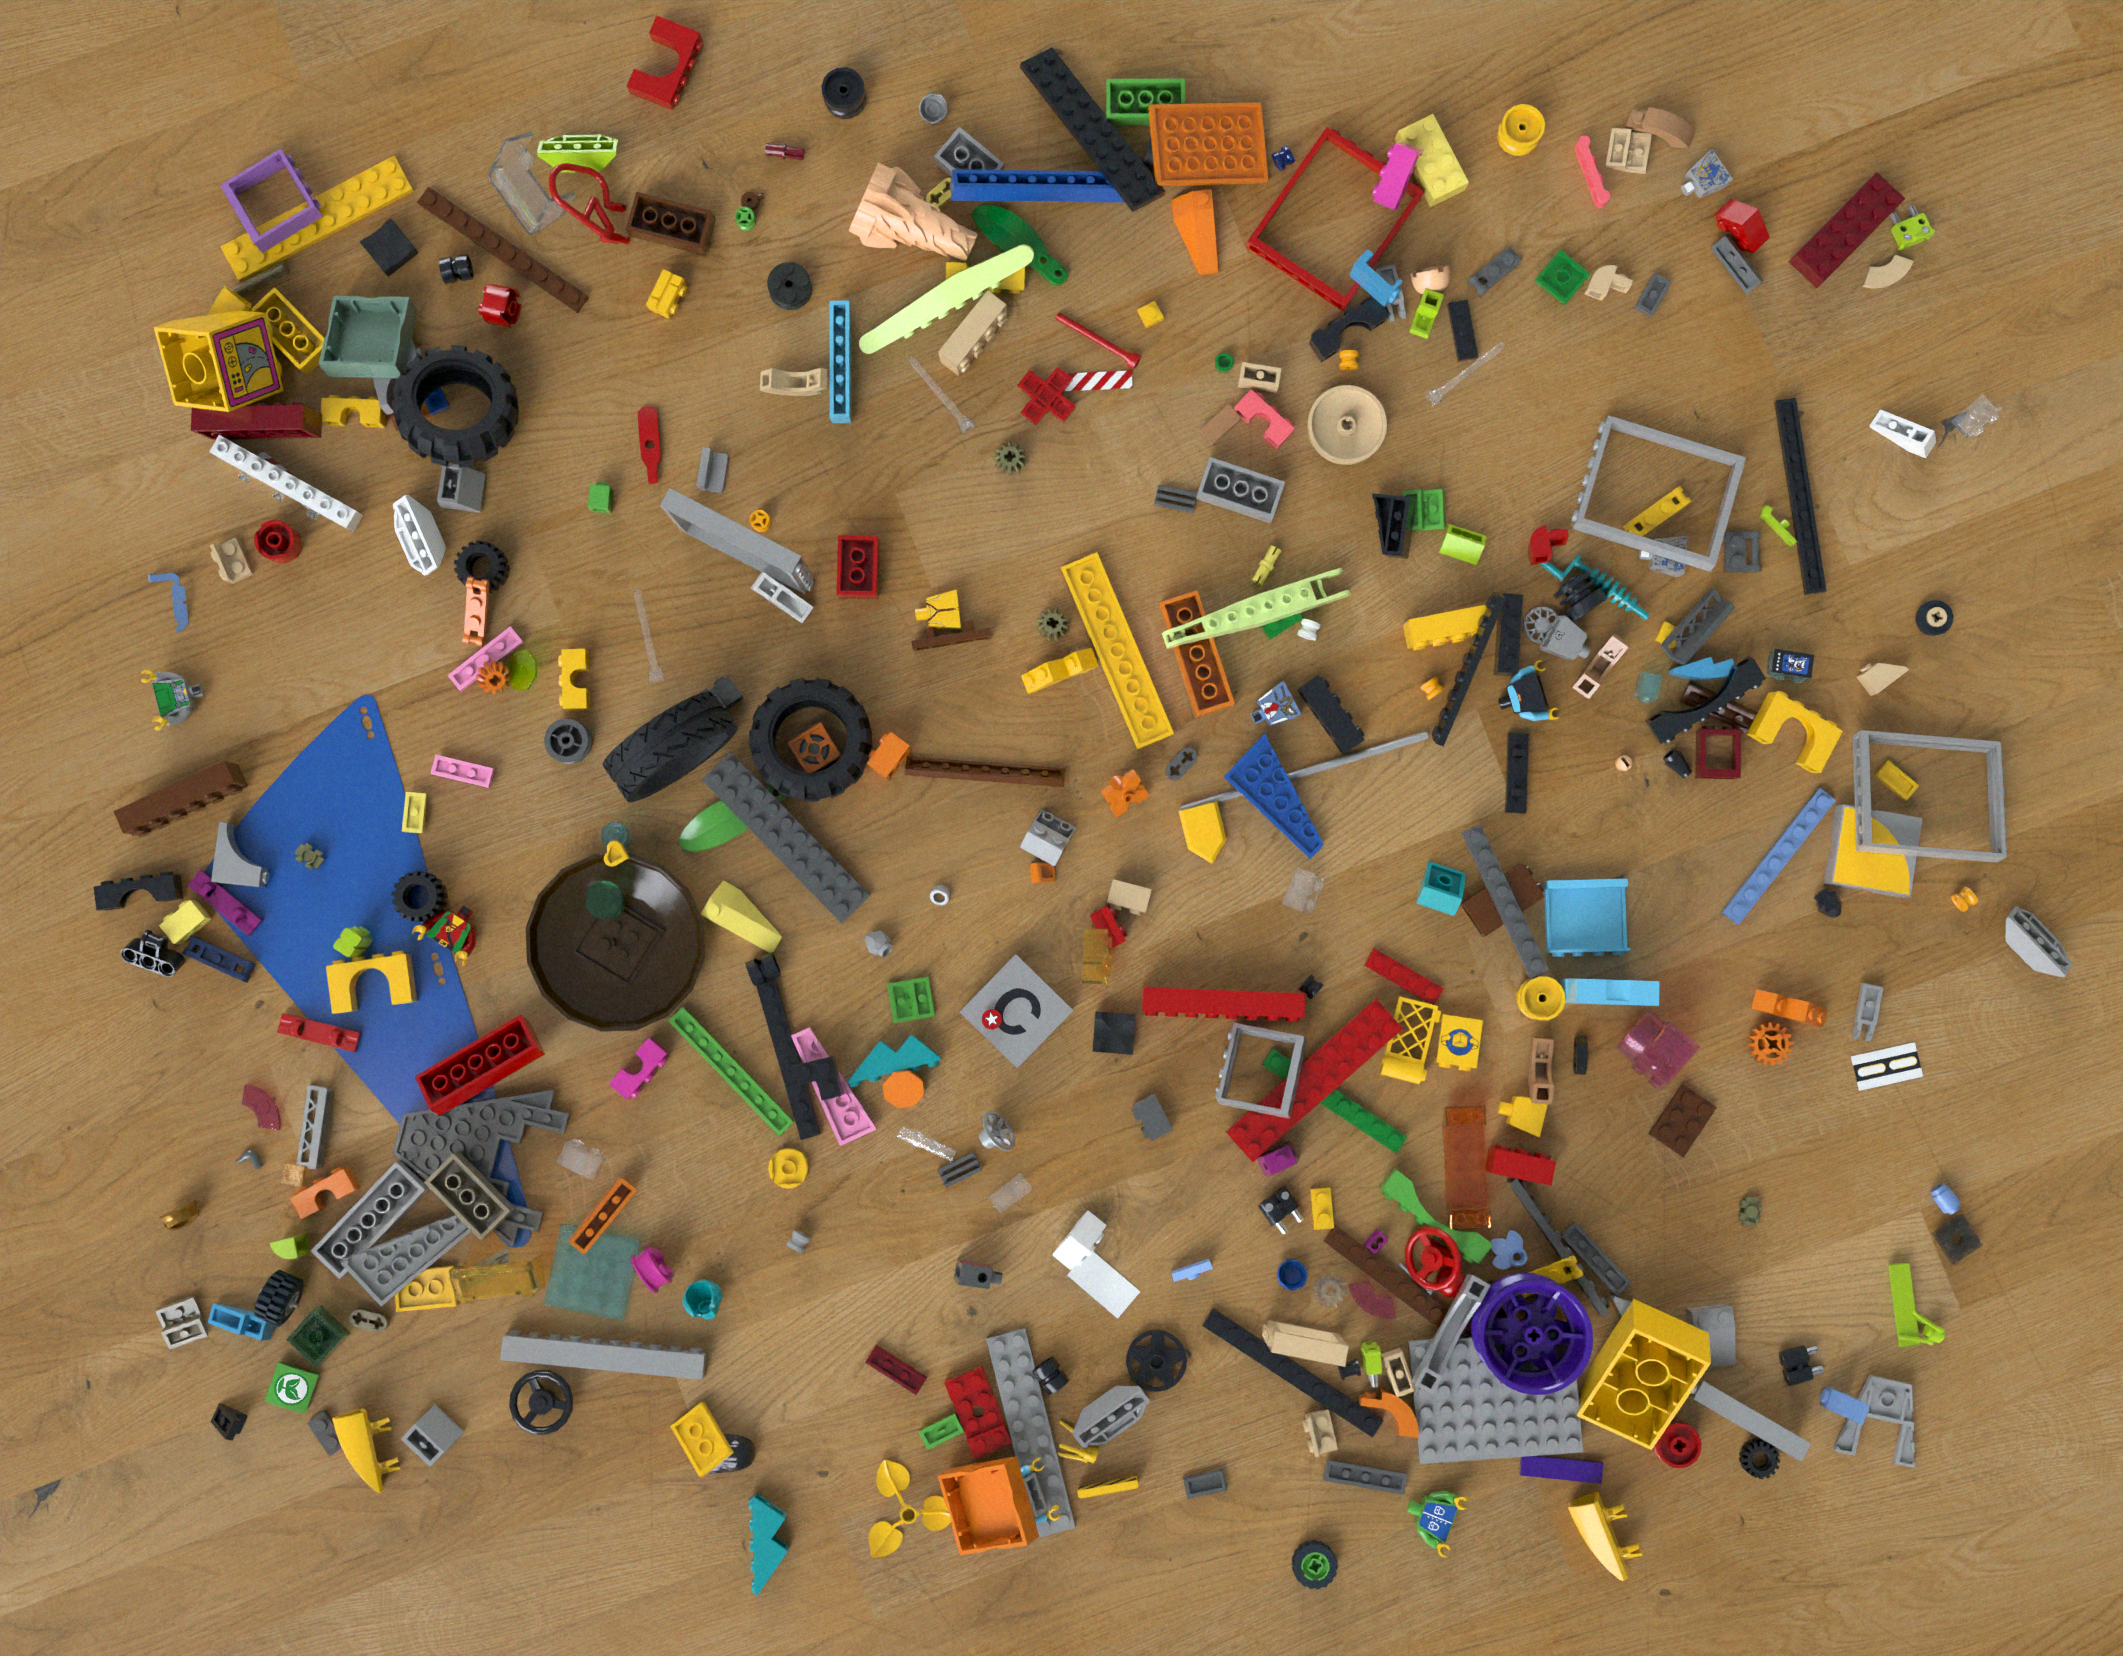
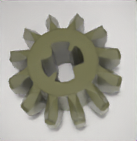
M1008 441V447L1003 443L1000 444L1002 450L996 449L995 453L998 456L993 457V460L998 462L995 465L996 469L1002 467V474L1008 470L1009 476H1012V470H1015L1017 474L1020 473L1018 466L1025 468V464L1022 461L1027 460V456L1022 455L1025 449H1019V443L1012 447L1011 441ZM1008 455H1012V462H1008Z
M1047 608L1048 615L1041 612L1040 615L1043 619L1037 618L1036 622L1042 625L1037 626L1036 629L1037 631L1043 630L1040 634L1042 638L1048 634L1047 641H1050L1052 636H1054L1055 641H1058V634L1065 637L1066 634L1062 630H1069V626L1064 625L1069 622V618L1062 619L1065 616V612L1063 611L1058 615V608H1055L1054 613H1051V609ZM1051 620H1053L1054 623H1058V625L1056 624L1055 629H1052L1051 626H1047V624L1050 625Z

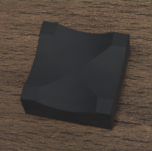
M391 218L375 233L360 241L388 277L419 253Z
M1095 1011L1092 1052L1133 1055L1136 1015Z

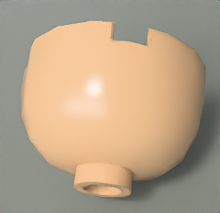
M1443 265L1421 269L1422 272L1416 273V271L1410 273L1413 286L1420 294H1423L1425 288L1440 293L1450 283L1449 265L1445 267Z

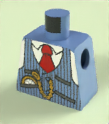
M1282 681L1256 702L1259 710L1250 714L1255 724L1266 720L1270 727L1298 718L1301 712L1286 684Z

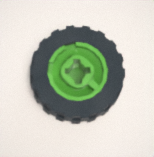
M1316 1540L1306 1541L1304 1544H1300L1297 1550L1295 1549L1294 1556H1292L1291 1565L1294 1575L1304 1587L1307 1586L1309 1589L1325 1588L1336 1577V1570L1338 1569L1337 1559L1330 1547L1325 1545L1324 1542Z

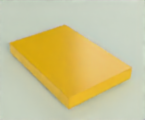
M455 1265L428 1267L395 1294L396 1312L458 1306Z
M700 1402L670 1426L699 1477L703 1478L734 1453L705 1402Z

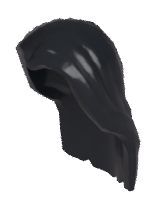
M723 1434L734 1453L708 1474L740 1471L749 1467L755 1458V1446L752 1441L740 1435Z

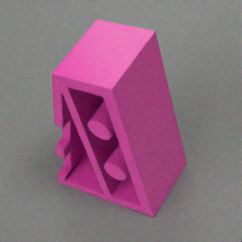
M1404 142L1395 143V146L1392 145L1387 155L1390 159L1388 164L1382 167L1380 172L1382 179L1380 184L1375 185L1372 193L1374 202L1394 210L1398 209L1408 187L1411 174L1416 169L1417 159L1419 156H1422L1424 150Z

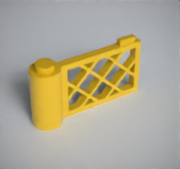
M1398 997L1393 1018L1398 1023L1404 1020L1409 1031L1402 1035L1397 1034V1038L1394 1040L1392 1038L1387 1043L1380 1066L1381 1075L1420 1084L1421 1081L1425 1080L1427 1070L1424 1069V1063L1434 1023H1439L1441 1011L1438 1010L1439 1006ZM1402 1001L1410 1003L1414 1011L1404 1016L1400 1010ZM1425 1007L1433 1009L1431 1017L1425 1021L1418 1012ZM1416 1013L1421 1023L1411 1028L1406 1018ZM1423 1025L1427 1034L1425 1038L1419 1041L1414 1030ZM1412 1033L1416 1043L1407 1048L1401 1038ZM1397 1040L1401 1042L1405 1049L1398 1054L1390 1052L1392 1043ZM1419 1045L1422 1050L1421 1059L1413 1058L1408 1050Z

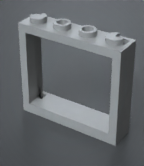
M1234 1023L1230 1033L1228 1032L1229 1047H1226L1224 1050L1223 1058L1226 1059L1225 1065L1221 1067L1219 1073L1221 1083L1220 1087H1216L1215 1098H1217V1102L1220 1105L1290 1119L1307 1043L1305 1036ZM1241 1034L1295 1044L1281 1109L1227 1098Z

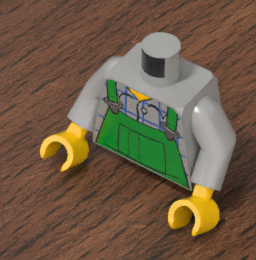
M147 669L141 672V674L146 673L149 675V679H141L143 683H148L151 679L155 681L151 683L160 716L154 717L152 723H161L160 726L155 727L157 731L162 730L164 725L172 726L183 723L192 714V710L197 708L195 698L205 695L201 684L192 686L191 682L184 679L182 675L172 672L152 673Z

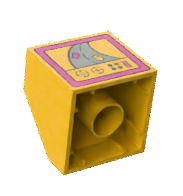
M236 310L173 320L154 327L172 399L176 406L230 412L284 391L281 381L282 367L275 357L271 340L273 329L270 322L266 319L265 313Z

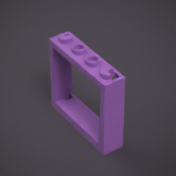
M282 149L277 150L220 185L253 243L262 253L323 217L319 210L322 206L316 197L312 198L310 195L313 191L307 182L303 183L302 180L305 178L298 168H294L296 164L291 155L286 156ZM286 167L309 206L261 235L238 195Z

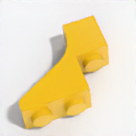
M1092 648L1075 651L1062 659L1046 662L1023 674L1021 677L1027 693L1031 694L1070 677L1086 673L1098 667V663Z

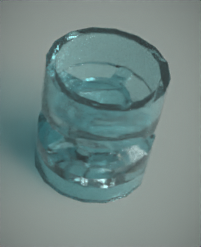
M611 822L603 827L601 839L606 846L610 841L618 840L626 848L632 840V834L627 826Z

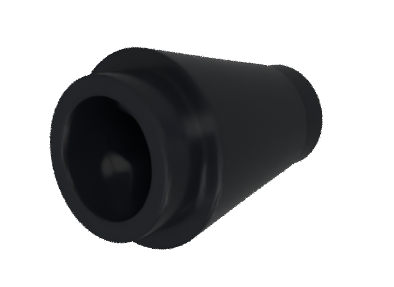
M1672 749L1663 757L1665 765L1682 778H1686L1692 773L1681 751Z

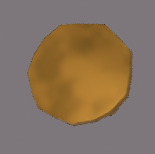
M190 1201L160 1216L159 1221L164 1223L165 1229L168 1228L171 1231L185 1228L198 1216L199 1210L198 1208L196 1209L197 1201Z

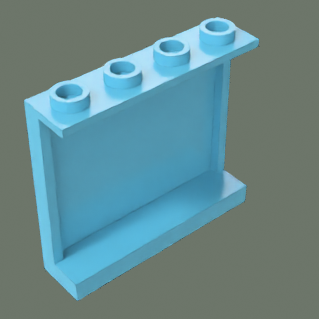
M1628 879L1543 881L1546 953H1552V957H1564V953L1571 952L1572 956H1584V952H1592V956H1604V952H1612L1613 956L1624 955V951H1631L1630 948H1627L1625 887H1628Z

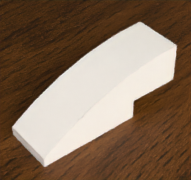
M761 572L751 587L752 590L800 623L804 622L813 609L810 604L764 572Z

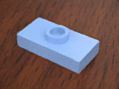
M1206 1259L1171 1271L1174 1282L1187 1277L1188 1280L1198 1278L1200 1276L1199 1273L1213 1268L1210 1260Z

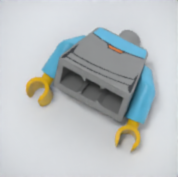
M1041 1457L1036 1458L1032 1465H1025L1020 1468L1036 1523L1047 1521V1518L1056 1521L1061 1516V1514L1054 1515L1052 1511L1059 1510L1060 1507L1058 1505H1053L1050 1511L1046 1512L1048 1509L1036 1474L1031 1473L1034 1470L1041 1471L1045 1467V1465L1040 1468L1036 1466V1461L1041 1460Z

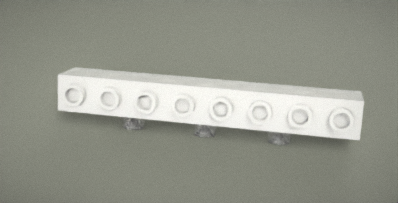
M220 435L209 451L216 457L240 469L241 471L237 477L249 483L251 477H254L275 489L271 495L274 498L283 502L287 495L309 508L306 515L316 521L321 514L354 532L363 517L356 510Z

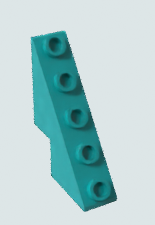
M913 1034L909 1036L897 1052L881 1040L847 1081V1084H850V1087L862 1085V1080L869 1079L870 1082L881 1080V1075L889 1074L890 1076L895 1071L908 1069L913 1072L920 1070V1065L928 1064V1067L940 1065L939 1060H941V1057Z
M756 1492L753 1497H749V1510H752V1518L749 1519V1529L753 1531V1539H750V1551H754V1559H751V1572H754L751 1591L757 1597L788 1552L790 1546L775 1536L787 1514Z

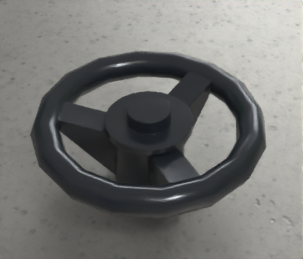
M535 1370L525 1374L515 1383L510 1393L509 1409L513 1420L521 1429L534 1435H547L558 1431L567 1423L573 1411L574 1398L570 1386L562 1376L548 1370ZM537 1378H546L556 1382L563 1390L565 1400L555 1397V1394L551 1390L545 1389ZM529 1383L533 1394L529 1398L530 1411L523 1419L517 1407V1400L522 1387ZM552 1408L564 1410L561 1417L554 1424L546 1427L531 1425V1422L537 1415H545Z

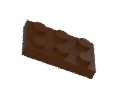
M1681 1084L1649 1132V1135L1681 1157H1684L1717 1107Z

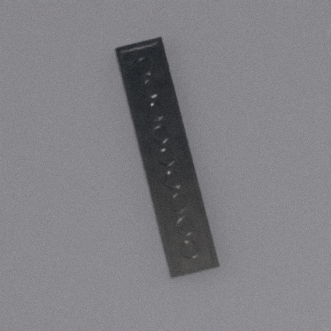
M1053 48L1020 63V69L1132 212L1165 195L1163 187L1157 185L1155 177L1111 121L1106 119L1104 112Z

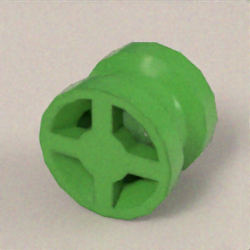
M749 207L737 209L735 220L739 228L745 231L753 229L756 225V217L752 209Z

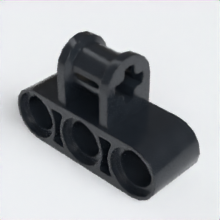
M146 930L141 939L134 938L120 952L125 962L166 977H172L185 963L184 957L179 952L168 949V936L153 934L151 930Z

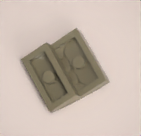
M196 1294L158 1307L155 1310L163 1327L161 1331L169 1350L209 1335Z

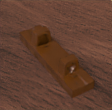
M972 620L965 621L966 632L935 637L934 628L929 627L926 628L927 638L911 641L913 651H920L991 639L990 628L974 630Z

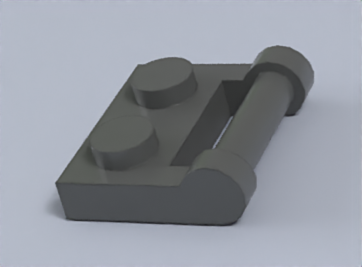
M1725 532V573H1758L1762 571V567L1759 565V539H1761V532ZM1746 540H1751V565H1746Z

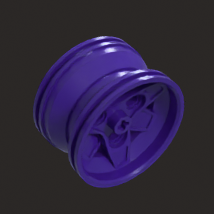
M1521 1272L1506 1275L1490 1285L1484 1299L1471 1317V1337L1478 1356L1500 1382L1515 1391L1530 1395H1545L1557 1392L1573 1383L1582 1374L1589 1362L1593 1348V1330L1590 1318L1583 1305L1572 1293L1546 1276ZM1534 1293L1538 1294V1296L1529 1304L1521 1294ZM1558 1305L1562 1309L1567 1321L1554 1319ZM1503 1306L1506 1317L1495 1318L1496 1313ZM1520 1309L1526 1311L1523 1319L1516 1318V1313ZM1554 1328L1557 1332L1556 1336L1550 1339L1547 1337V1332ZM1493 1341L1505 1344L1500 1356L1494 1347ZM1567 1343L1564 1351L1557 1359L1554 1346ZM1523 1345L1525 1352L1522 1355H1516V1348ZM1530 1359L1539 1370H1522L1518 1368Z

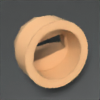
M1622 755L1615 761L1616 768L1620 771L1629 770L1633 764L1632 759L1627 755ZM1622 758H1624V760L1627 762V764L1629 765L1628 767L1621 760Z

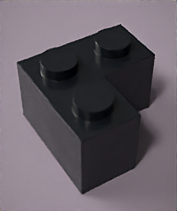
M835 1056L793 1065L797 1085L817 1081L821 1100L844 1095Z

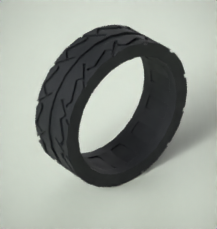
M713 692L699 693L670 707L634 731L610 752L603 762V767L613 782L617 783V788L624 795L627 802L639 801L666 788L704 763L728 743L737 732L738 727L732 721L730 715L724 711L723 705Z

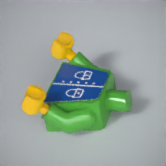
M1442 1490L1432 1492L1429 1496L1424 1495L1420 1504L1410 1500L1406 1511L1416 1515L1414 1523L1422 1539L1432 1548L1438 1550L1440 1556L1448 1558L1443 1550L1447 1548L1452 1551V1547L1442 1544V1542L1446 1543L1458 1509L1464 1510L1468 1508L1462 1505V1500L1469 1501V1498L1467 1496L1459 1497L1456 1494Z

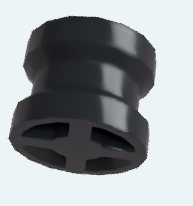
M1311 974L1301 984L1299 990L1305 992L1311 1000L1323 987V984L1317 982Z

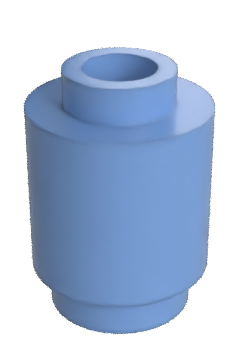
M1942 1183L1930 1191L1933 1195L1932 1199L1944 1214L1949 1213L1951 1215L1960 1209L1961 1201L1949 1186Z

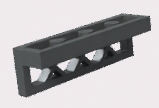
M1711 588L1662 642L1661 648L1672 662L1685 665L1735 609V606L1732 602L1722 600L1718 592ZM1713 597L1716 602L1711 607H1708L1709 600ZM1699 611H1702L1700 620L1695 622L1696 615ZM1689 626L1688 633L1683 636V629ZM1673 640H1676L1675 648L1671 651L1668 646Z

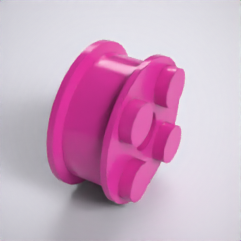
M647 1245L645 1246V1251L641 1254L631 1256V1263L647 1288L653 1293H657L659 1291L658 1288L666 1282H673L672 1277L675 1274L664 1263L663 1260L665 1258L662 1252Z

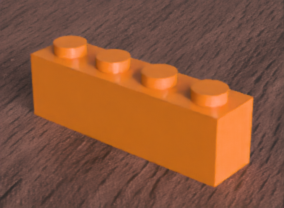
M618 1177L568 1238L567 1242L585 1255L635 1194L637 1189L623 1178Z

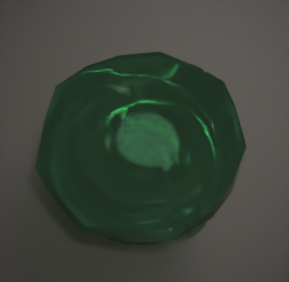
M598 881L587 889L585 906L595 917L602 920L607 918L613 919L619 917L624 911L625 902L622 890L616 883Z

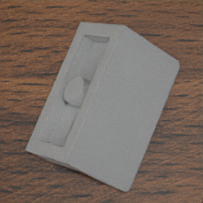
M703 447L696 484L699 490L723 493L729 458L728 454L713 452L711 448Z

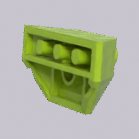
M602 134L561 135L550 138L547 141H539L537 155L553 167L562 163H570L590 167L600 172L617 155L618 139H612ZM563 170V171H561V172L575 173L574 171H569V170Z

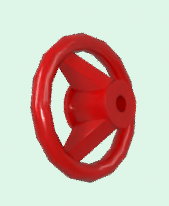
M1426 1226L1417 1229L1409 1237L1405 1247V1263L1409 1274L1416 1283L1428 1290L1440 1291L1449 1288L1457 1280L1461 1270V1254L1457 1243L1450 1234L1440 1228ZM1428 1234L1437 1235L1442 1238L1450 1247L1451 1252L1446 1246L1440 1245ZM1420 1238L1425 1249L1421 1255L1424 1266L1418 1273L1413 1262V1248L1415 1242ZM1446 1265L1453 1268L1451 1275L1445 1281L1434 1283L1426 1280L1431 1273L1439 1270L1442 1266Z

